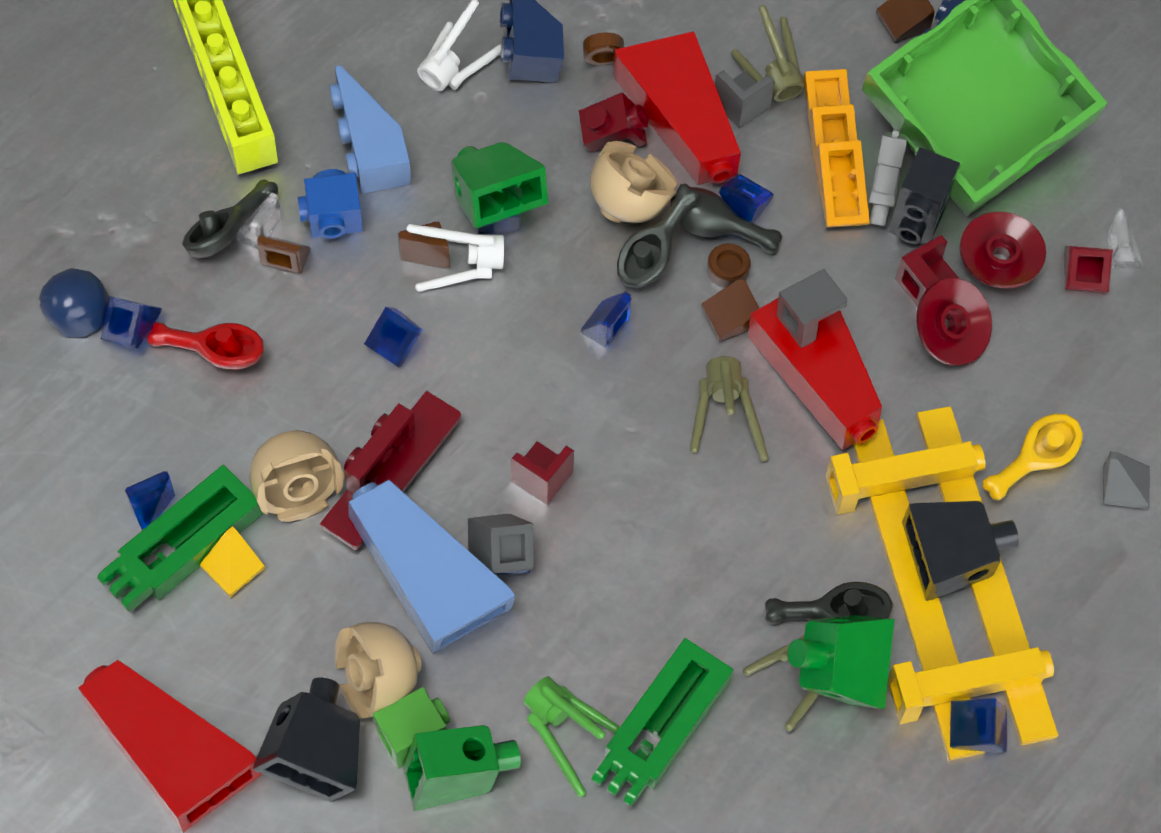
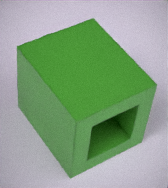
M424 687L373 713L375 731L397 769L404 765L416 733L446 730V725L451 723L450 717L440 699L437 697L431 700Z

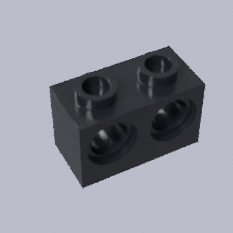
M919 147L901 186L889 233L897 235L903 241L911 244L924 245L931 241L947 208L960 162Z

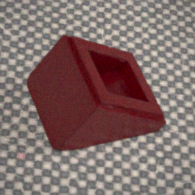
M1065 246V289L1109 292L1113 249Z

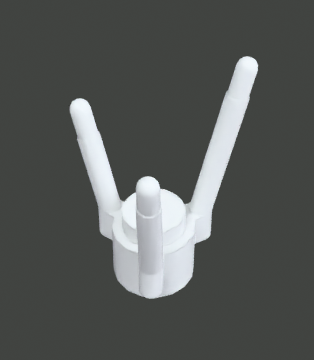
M471 0L455 25L452 22L445 24L428 56L417 70L419 77L424 83L434 90L443 91L447 85L456 90L464 79L501 54L500 44L461 71L458 70L460 60L450 48L477 8L478 0Z
M409 224L406 227L410 233L468 244V264H476V269L417 283L415 290L418 292L477 278L492 279V269H503L504 235H476Z

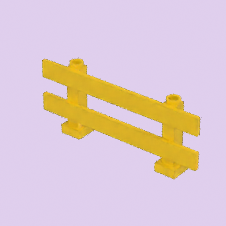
M948 406L917 412L916 419L926 450L894 456L884 421L881 419L878 431L871 439L863 444H857L856 442L852 444L858 463L851 464L848 453L830 456L825 476L837 515L855 512L858 499L869 498L921 668L920 672H915L912 661L894 664L888 676V688L899 725L918 721L923 707L932 706L949 761L984 754L986 747L970 698L1003 691L1020 745L1057 738L1058 732L1042 686L1044 678L1053 677L1054 675L1053 661L1047 649L1039 650V647L1030 649L1001 558L993 576L970 585L992 657L959 663L939 597L929 601L925 600L902 521L909 505L905 491L907 489L937 484L943 502H982L974 478L975 472L985 469V456L981 445H972L971 441L962 442L952 408Z

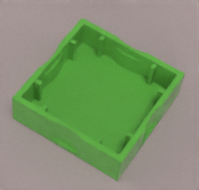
M1021 0L963 1L938 26L925 34L913 38L867 72L862 86V91L894 130H899V134L907 137L906 144L915 155L919 147L960 162L950 197L966 217H969L1095 122L1108 104L1074 62L1050 42L1036 17Z

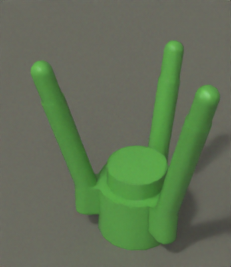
M547 676L539 680L524 698L523 704L532 711L526 720L538 731L579 797H583L586 793L583 785L546 724L550 722L553 726H557L569 716L598 739H603L605 732L594 722L600 726L602 725L612 733H616L620 726L575 697L565 686L560 687L553 679Z

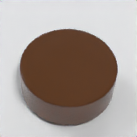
M607 32L588 36L583 41L585 61L596 66L613 65L615 49L624 47L623 38L618 34Z
M721 244L715 247L709 254L707 274L713 283L723 288L742 278L746 281L751 266L750 256L745 249L736 244Z

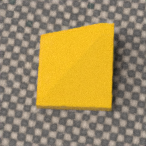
M233 526L224 533L200 563V567L230 598L265 569L264 564Z

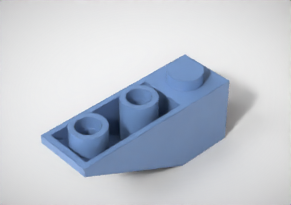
M341 65L335 66L336 83L330 84L329 89L333 109L341 108L343 118L337 119L341 143H350L352 153L345 154L348 174L356 173L361 194L411 185L410 160L401 126Z

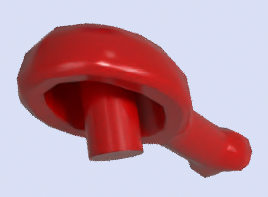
M155 322L151 325V332L146 337L147 342L151 346L168 345L196 351L213 366L222 369L236 370L247 368L256 364L264 354L263 339L253 329L238 323H222L200 332H189L169 328L164 323Z

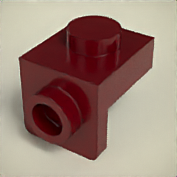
M623 92L579 110L583 145L590 152L604 148L607 142L622 141L626 138H629L638 147L647 144L645 128L648 127L647 115L640 104H634Z

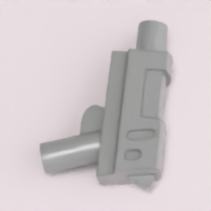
M893 130L892 133H883L869 201V203H873L869 220L870 224L886 226L889 208L894 207L907 143V137L899 134V130Z

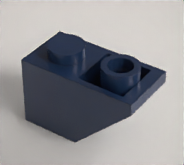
M509 0L508 3H502L500 9V28H506L507 37L502 38L500 56L501 62H507L508 79L557 83L564 61L563 24L536 0Z

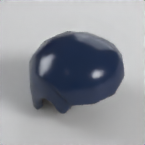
M69 268L53 275L41 290L39 296L41 302L39 305L45 319L64 337H86L101 329L110 317L111 299L101 280L90 271Z

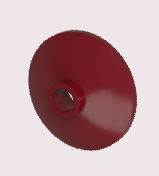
M990 212L975 218L967 225L960 240V256L966 269L979 281L997 288H1016L1031 282L1040 273L1046 259V245L1039 230L1027 219L1008 212ZM995 254L1003 255V256L1006 258V260L999 259V258L995 257L994 255H995Z
M948 278L932 284L922 295L917 308L916 323L920 340L925 349L936 360L947 365H964L976 360L985 351L992 333L991 312L983 294L968 281L959 278ZM945 318L948 321V329L945 324Z

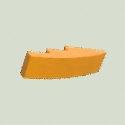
M847 69L806 71L803 75V81L805 85L807 116L826 228L868 225L870 221L861 140H857L854 104H850Z

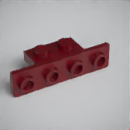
M426 390L411 410L398 403L389 415L386 413L381 415L372 428V437L364 447H356L348 456L344 464L347 490L319 524L320 528L350 548L358 550L364 541L348 516L349 501L353 500L352 495L367 484L376 483L378 486L388 480L404 492L459 423L461 412Z

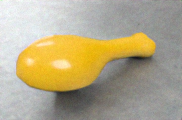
M1056 413L1035 421L1023 440L1020 455L998 474L986 477L983 480L982 487L990 493L993 500H1001L1006 496L1008 489L1029 472L1058 468L1070 462L1082 444L1083 432L1079 422L1068 414Z

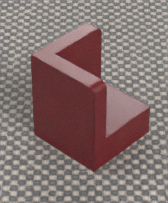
M943 235L901 257L895 280L917 307L922 295L932 284L943 279L959 278L943 259L948 243Z
M536 441L525 456L516 452L511 458L510 481L548 505L573 473L574 450L566 445L558 455Z

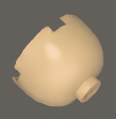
M620 141L607 142L595 160L590 172L591 192L601 207L602 214L613 222L643 223L659 216L676 192L674 189L677 186L676 178L653 155L649 154L644 160L640 156L633 154L637 148L636 146Z
M294 430L271 437L258 448L252 458L249 480L261 511L267 516L268 512L276 514L280 521L289 522L306 519L324 510L328 506L325 499L334 490L337 495L341 491L344 472L335 452L327 442L313 433Z
M363 622L339 631L335 644L336 669L345 667L346 677L349 684H340L349 708L359 718L373 717V713L413 692L417 682V673L421 671V657L417 648L413 645L411 646L409 640L396 627L379 622Z

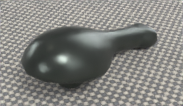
M265 179L260 180L255 188L233 207L216 212L209 210L200 213L199 221L184 236L182 246L191 256L196 258H205L223 250L235 239L246 218L264 202L278 194V185Z
M687 183L680 184L676 191L675 200L663 218L657 224L634 233L624 243L617 260V275L625 286L640 288L649 285L666 270L672 251V235L687 211L701 199L699 191L691 189Z
M691 187V189L700 192L701 199L687 211L679 224L684 229L702 237L734 234L758 244L767 253L773 254L778 251L779 243L782 240L780 231L764 229L737 216L730 206L713 191ZM676 194L672 197L671 204L675 200Z
M854 581L836 586L820 599L813 601L786 602L778 598H769L765 602V609L767 611L765 620L774 625L786 620H815L853 615L889 618L894 604L889 594L877 585Z

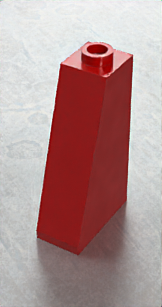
M692 31L615 49L613 66L615 80L634 104L642 106L647 115L648 123L697 185L710 182L718 184L729 180L731 177L738 176L741 151L695 32Z
M778 298L751 313L748 338L837 445L844 450L855 442L863 444L871 439L879 428L882 404L841 311L839 310L818 322L816 340L800 348L777 317Z
M116 660L109 666L102 665L97 667L86 676L84 683L78 687L85 705L182 832L188 830L262 775L260 772L253 770L256 757L251 751L119 660Z

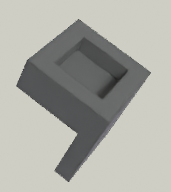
M724 70L716 74L715 86L727 117L738 129L771 107L775 81L769 75L756 83L746 71L734 79Z
M822 269L779 292L777 317L800 348L816 340L818 322L847 306V297L826 270Z
M512 514L468 518V551L494 574L534 569L533 523Z

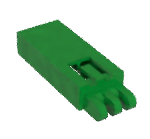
M223 464L118 550L119 557L106 566L98 574L97 579L103 586H107L120 576L109 588V592L116 599L122 597L130 589H133L121 601L122 606L127 611L136 608L151 594L159 601L200 567V563L228 529L233 526L240 534L264 513L261 511L254 494ZM165 543L174 550L168 557L160 551L156 554L157 559L149 566L144 562L145 559Z
M684 638L605 747V759L597 768L591 780L600 786L611 771L615 773L616 776L607 789L614 796L620 792L626 782L631 784L632 787L627 791L623 802L630 807L635 804L647 786L654 790L730 683L734 669L687 638ZM642 729L660 739L654 750V745L643 739L635 754L628 750Z

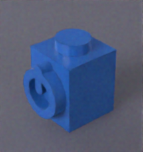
M327 169L316 173L312 178L304 179L306 196L298 197L301 222L310 223L312 238H337L343 234L363 232L356 173L347 174L342 170Z

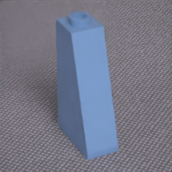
M390 480L378 486L376 483L367 484L352 495L353 500L349 501L348 509L350 520L432 654L512 609L515 595L511 588Z

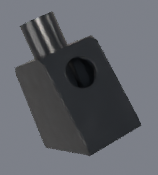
M979 501L909 504L902 521L926 601L990 578L994 575L1000 563L999 550L1018 547L1019 544L1018 531L1014 521L1008 520L990 524L984 504Z
M323 677L314 678L311 682L309 693L300 692L280 704L254 762L253 770L330 802L356 790L360 719L356 713L336 705L340 688L336 681Z

